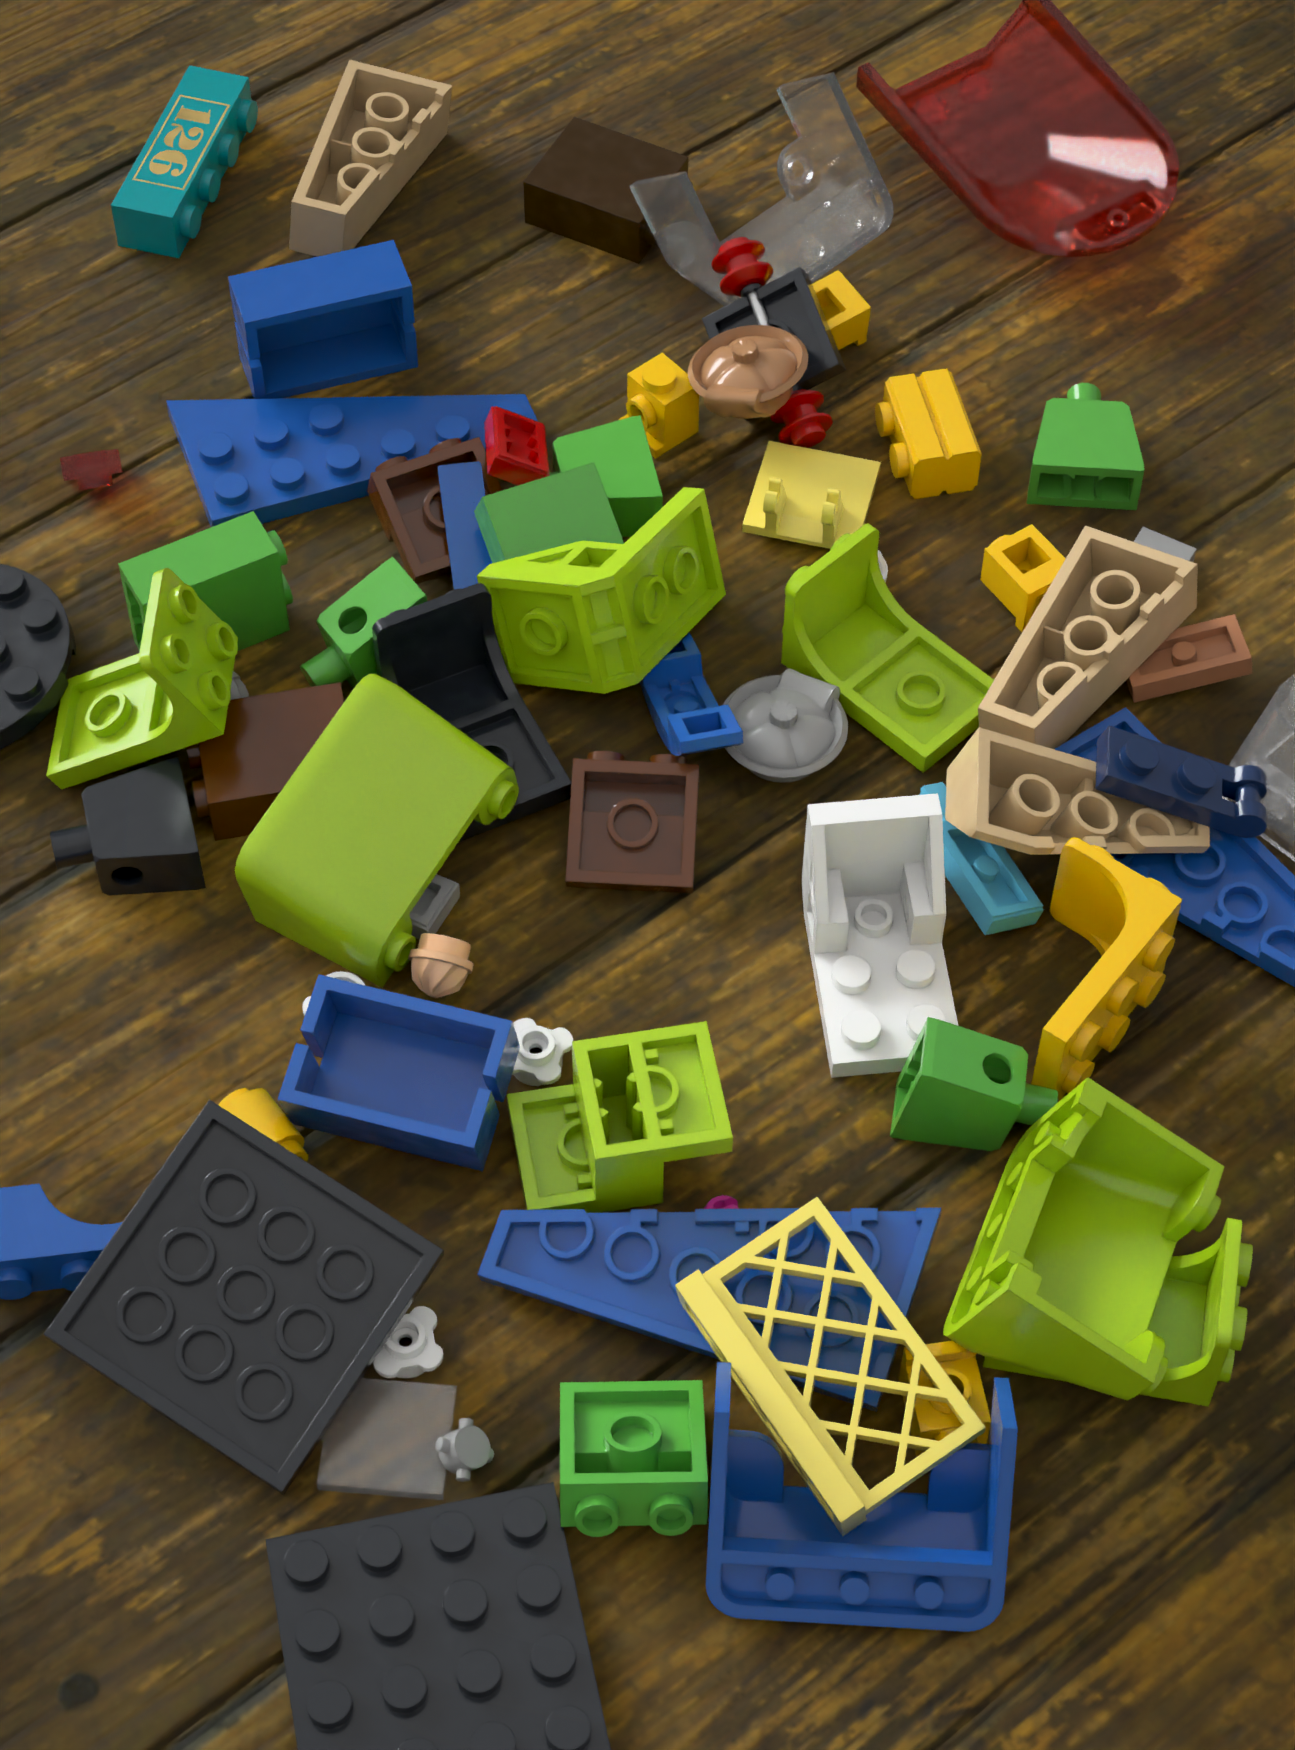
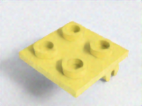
M768 441L742 524V532L831 549L833 544L842 535L847 533L853 534L865 524L879 476L881 462Z

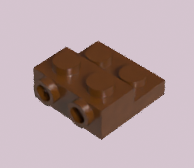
M480 437L462 442L459 438L448 439L431 448L429 454L408 460L405 456L394 457L381 463L376 467L375 472L370 473L367 492L388 541L395 542L406 571L416 584L451 573L438 466L479 461L482 465L485 496L502 491L498 479L487 474L486 451Z
M612 751L590 752L587 754V759L573 758L566 887L693 893L699 764H687V758L673 754L653 755L650 757V762L625 761L623 754Z

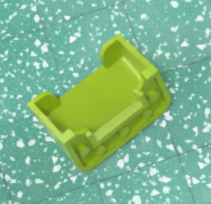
M368 674L352 690L240 850L235 867L236 880L255 921L383 988L394 970L397 972L401 971L410 961L408 959L410 950L416 947V938L412 936L413 926L409 915L472 821L475 820L483 825H489L496 818H505L514 807L519 793L515 772L502 760L400 686L377 674Z
M1087 1077L1039 1118L1025 1132L1012 1151L943 1328V1335L970 1352L1127 1401L1140 1393L1144 1396L1149 1395L1162 1381L1169 1361L1163 1356L1165 1350L1164 1339L1149 1331L1148 1327L1177 1241L1187 1235L1192 1229L1196 1232L1203 1231L1218 1212L1221 1198L1216 1195L1225 1166Z

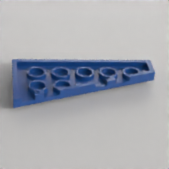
M525 394L166 401L169 418L211 527L254 511L261 524L369 496L367 489L370 473L375 472L376 467L381 463L399 456H405L408 460L429 454L431 448L448 439L459 438L462 442L480 437L486 451L484 422L492 406H498L538 421Z
M1125 707L1058 746L1055 750L1096 762L1097 739L1108 726L1157 742L1160 741ZM1210 827V847L1204 853L1111 854L1115 860L1146 878H1152L1161 882L1171 893L1180 897L1182 903L1177 918L1178 921L1295 987V875L1256 837H1238Z
M799 1208L695 1209V1212H658L657 1209H631V1212L586 1213L585 1209L501 1210L477 1275L481 1281L719 1360L680 1304L675 1285L698 1269L702 1274ZM851 1208V1211H828L907 1319L941 1217V1208H916V1211H878V1208ZM815 1222L790 1238L786 1262L826 1268L830 1242ZM778 1247L764 1255L763 1258L776 1260ZM838 1254L835 1270L851 1272ZM745 1268L723 1284L737 1303L767 1308L774 1272ZM783 1274L777 1310L817 1317L823 1281ZM833 1283L826 1319L868 1325L872 1300L862 1287ZM879 1311L876 1327L893 1330ZM748 1318L762 1338L765 1321ZM774 1322L769 1349L778 1361L808 1366L815 1329ZM824 1331L817 1368L859 1375L865 1338ZM874 1340L868 1377L888 1380L899 1344ZM789 1376L795 1385L804 1388L806 1378ZM815 1380L813 1391L854 1404L857 1387ZM865 1389L862 1407L877 1412L883 1392Z

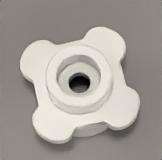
M530 1018L516 1020L513 1024L520 1044V1050L512 1075L522 1083L532 1086L555 1083L561 1077L562 1057L564 1053L572 1049L573 1037L571 1033L562 1027L551 1030L537 1026L535 1021ZM534 1047H538L542 1050V1052L533 1054L530 1053V1050Z
M418 1306L409 1314L403 1316L373 1361L374 1368L379 1375L385 1378H413L423 1374L425 1371H433L440 1366L443 1361V1350L434 1340L433 1330L437 1326V1316L433 1310L425 1306ZM404 1337H408L412 1340V1343L407 1347H403L399 1344V1341Z

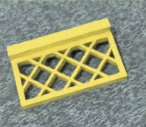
M818 1197L793 1212L702 1274L698 1269L675 1285L680 1304L719 1360L731 1363V1377L842 1536L866 1521L868 1513L985 1432L984 1424ZM815 1222L830 1242L826 1268L786 1262L790 1238ZM778 1247L776 1260L763 1258L764 1255ZM838 1254L851 1272L835 1270ZM745 1268L774 1272L767 1308L737 1303L723 1283ZM783 1274L823 1281L817 1317L777 1310ZM833 1283L862 1287L872 1300L868 1325L826 1319ZM879 1311L893 1330L876 1327ZM748 1318L765 1321L762 1338ZM774 1322L815 1329L808 1366L781 1362L775 1358L769 1349ZM824 1331L865 1338L859 1375L817 1368ZM874 1340L905 1345L914 1358L910 1384L868 1377ZM921 1369L935 1388L918 1386ZM789 1376L806 1378L803 1396ZM815 1380L857 1387L850 1425L819 1420L810 1407ZM865 1389L907 1396L901 1434L859 1427ZM916 1398L947 1403L962 1426L940 1441L910 1436ZM830 1434L848 1437L845 1455ZM857 1439L899 1446L895 1472L869 1490L852 1467ZM908 1448L925 1451L905 1465Z

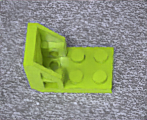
M683 487L624 544L582 540L489 564L477 575L478 583L484 584L491 594L495 633L513 683L601 694L638 684L726 595L705 490L702 488Z

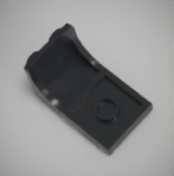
M477 583L463 589H454L444 596L408 609L394 611L374 623L372 633L377 675L400 686L502 760L515 772L519 793L510 813L503 819L496 818L489 825H483L473 820L459 842L571 798V780L521 698L507 670L495 633L492 597L484 584Z

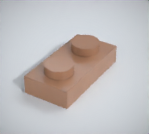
M1235 614L1177 628L1126 680L1133 702L1252 674V657Z

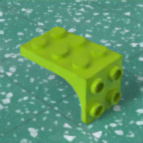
M867 523L853 534L847 533L842 535L833 544L828 553L810 567L803 566L790 577L785 587L786 597L784 625L782 628L781 663L799 673L838 686L840 688L838 701L841 703L845 713L924 773L979 728L978 707L994 679L916 622L898 604L889 591L879 568V530Z
M164 568L153 573L140 652L67 679L69 684L60 700L46 774L61 790L224 735L228 704L231 699L230 689L234 662L238 651V637L232 628L222 621L198 597L195 590L190 585L185 584L171 569Z
M1227 1218L1220 1238L1212 1246L1193 1254L1172 1256L1148 1327L1149 1331L1164 1339L1165 1350L1163 1356L1168 1359L1169 1363L1160 1384L1152 1393L1146 1396L1209 1407L1217 1382L1229 1383L1235 1350L1241 1351L1245 1336L1247 1308L1239 1307L1238 1304L1241 1286L1246 1287L1249 1280L1253 1254L1252 1244L1241 1243L1242 1220ZM984 1356L983 1367L1060 1380Z

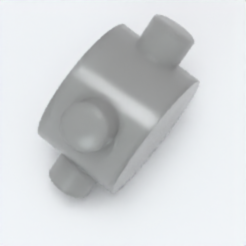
M470 1418L459 1419V1429L447 1433L444 1437H439L435 1444L443 1466L451 1473L456 1474V1480L460 1482L470 1481L471 1471L484 1466L486 1463H490L494 1457V1451L490 1447L487 1435L480 1428L473 1426V1420Z

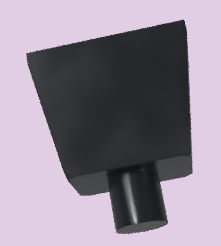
M178 757L167 759L86 787L81 795L87 824L50 832L57 869L95 862L102 893L109 896L188 891L206 888Z

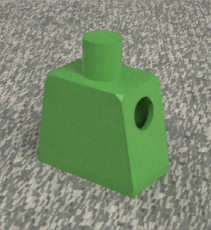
M1079 383L1072 386L1067 392V398H1052L1046 401L1032 461L1027 504L1137 510L1144 475V462L1130 407L1124 402L1102 401L1100 389L1090 383Z
M641 415L558 437L552 443L553 472H550V475L595 462L622 537L633 536L663 507V495Z
M394 557L381 564L319 615L316 622L327 648L300 665V669L311 687L342 683L347 680L354 689L363 677L368 674H377L372 633L374 623L394 611L408 609L428 601L425 593Z
M928 1017L896 1082L890 1137L986 1151L1000 1149L1015 1122L1032 1126L1058 1103V1091L1026 1083L1028 1053L1023 1047Z

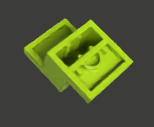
M707 1021L572 1041L573 1084L507 1094L508 1113L526 1210L585 1209L586 1213H602L663 1203L664 1162L732 1152L733 1135Z

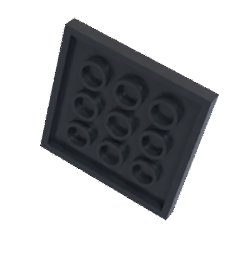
M209 1099L44 1335L48 1340L284 1495L443 1258L444 1251Z
M554 1482L265 1539L298 1750H611L564 1528L561 1527V1515Z

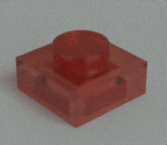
M119 448L60 457L64 481L77 479L79 490L113 485L112 474L123 472Z

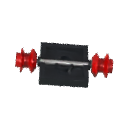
M746 237L731 239L719 248L718 254L713 258L711 266L714 272L727 274L720 282L721 292L725 295L739 296L741 298L702 318L709 339L733 328L747 325H767L786 330L797 336L804 343L808 352L807 369L801 379L793 386L789 400L776 410V413L770 416V419L775 423H785V427L778 434L780 443L810 448L820 443L826 437L825 432L831 427L833 420L827 413H817V409L824 402V397L821 392L809 389L846 371L845 365L808 273L802 267H798L766 284L773 276L774 270L771 264L758 262L765 253L763 243L757 240H749Z

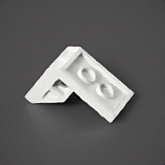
M938 793L808 804L802 868L803 911L831 1078L900 1072L928 1017L958 1026L942 945L946 919L943 819Z

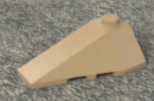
M979 727L947 768L945 820L974 839L1030 855L1061 854L1062 847L1072 837L1079 838L1090 845L1099 846L1110 854L1204 853L1210 847V827L1096 790V762Z

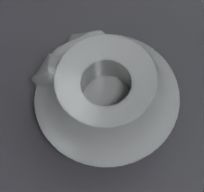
M790 668L785 670L782 675L764 676L741 685L730 694L723 705H729L743 731L744 743L725 749L738 763L748 768L756 776L768 781L793 782L809 776L811 773L820 770L832 762L845 745L848 734V721L846 713L838 701L840 688Z

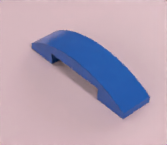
M689 632L640 681L643 695L656 729L667 749L675 756L738 746L744 743L743 731L729 705H718L703 676L701 653Z

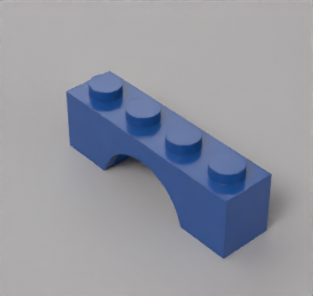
M40 1184L0 1188V1299H20L34 1291L60 1288L74 1291L122 1222L99 1225L74 1220L53 1206Z

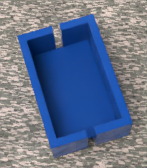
M394 240L228 276L233 314L236 320L235 329L239 356L254 399L286 398L418 367L416 331L413 326L415 317L412 284Z
M318 974L300 1029L307 1045L295 1044L277 1099L289 1120L294 1125L483 1171L500 1116L495 1100L504 1102L520 1050L513 1021ZM314 1056L322 1058L320 1067Z

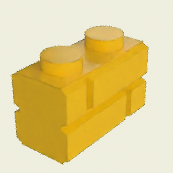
M946 368L922 372L919 377H916L914 373L889 377L884 385L883 402L876 403L875 420L879 435L881 437L890 436L892 444L889 449V457L894 477H904L910 496H913L914 499L939 496L942 491L952 494L973 490L978 485L982 453L952 373Z

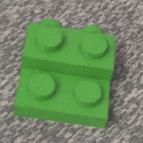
M702 1380L560 1382L561 1527H577L585 1535L603 1537L613 1533L618 1526L650 1525L659 1534L675 1536L686 1532L692 1525L707 1524L708 1473Z

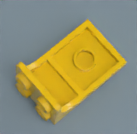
M1076 837L1070 838L1062 847L1050 913L1055 920L1092 943L1102 957L1042 1030L1031 1084L1057 1090L1058 1102L1087 1077L1090 1078L1095 1066L1092 1060L1102 1048L1108 1052L1116 1048L1129 1027L1130 1018L1128 1016L1137 1004L1147 1008L1159 993L1166 977L1163 974L1166 960L1175 943L1173 933L1182 899L1171 893L1161 882L1142 876L1115 860L1105 849L1096 845H1090Z

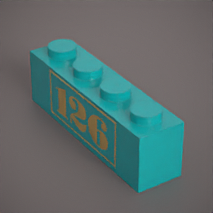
M189 65L111 204L118 246L179 258L189 239H194L197 236L201 226L202 214L208 203H213L217 199L221 179L228 167L235 165L240 143L246 132L251 133L256 125L258 106L257 102L251 99L249 77Z

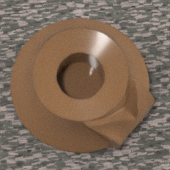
M767 325L741 326L724 331L701 346L689 363L688 379L692 388L700 396L704 397L705 407L721 418H729L730 416L742 419L770 417L791 397L793 386L801 379L807 369L808 352L804 343L797 336L786 330Z

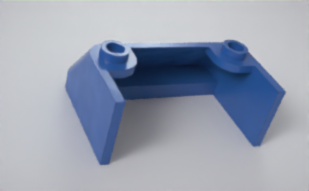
M717 1362L706 1591L711 1603L720 1612L740 1619L963 1632L980 1630L990 1625L999 1616L1003 1608L1018 1433L1009 1378L994 1377L989 1444L968 1443L929 1471L927 1494L898 1492L868 1513L866 1521L842 1536L808 1487L783 1486L784 1459L780 1448L771 1438L755 1431L729 1430L731 1363Z

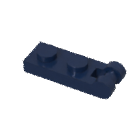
M1108 726L1097 739L1096 790L1238 837L1253 838L1265 832L1267 828L1266 807L1260 803V800L1267 793V776L1265 771L1258 766L1242 765L1234 768L1112 726ZM1222 796H1223V797H1226V798H1229V799H1232V800H1235V803H1234V802H1231V801H1228V800H1226V799H1223Z

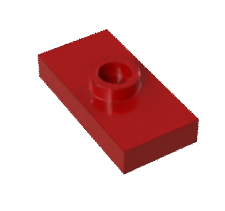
M492 406L484 422L487 474L515 485L525 484L550 476L544 424L498 406Z

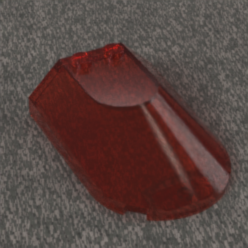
M1022 0L1019 7L985 47L897 89L890 87L869 62L858 67L856 82L858 90L984 226L997 236L1016 246L1037 253L1062 257H1084L1109 253L1129 246L1153 231L1165 218L1174 202L1178 183L1179 159L1169 133L1156 116L1051 0Z

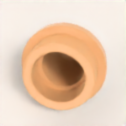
M421 934L418 948L411 949L408 958L411 961L412 980L421 991L433 998L458 992L465 983L468 974H471L474 964L468 960L471 945L460 939L445 935Z

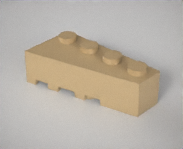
M349 59L292 199L289 250L318 257L350 250L357 245L446 136L452 85Z
M1085 526L978 707L979 727L1051 749H1055L1065 743L1197 608L1198 564Z

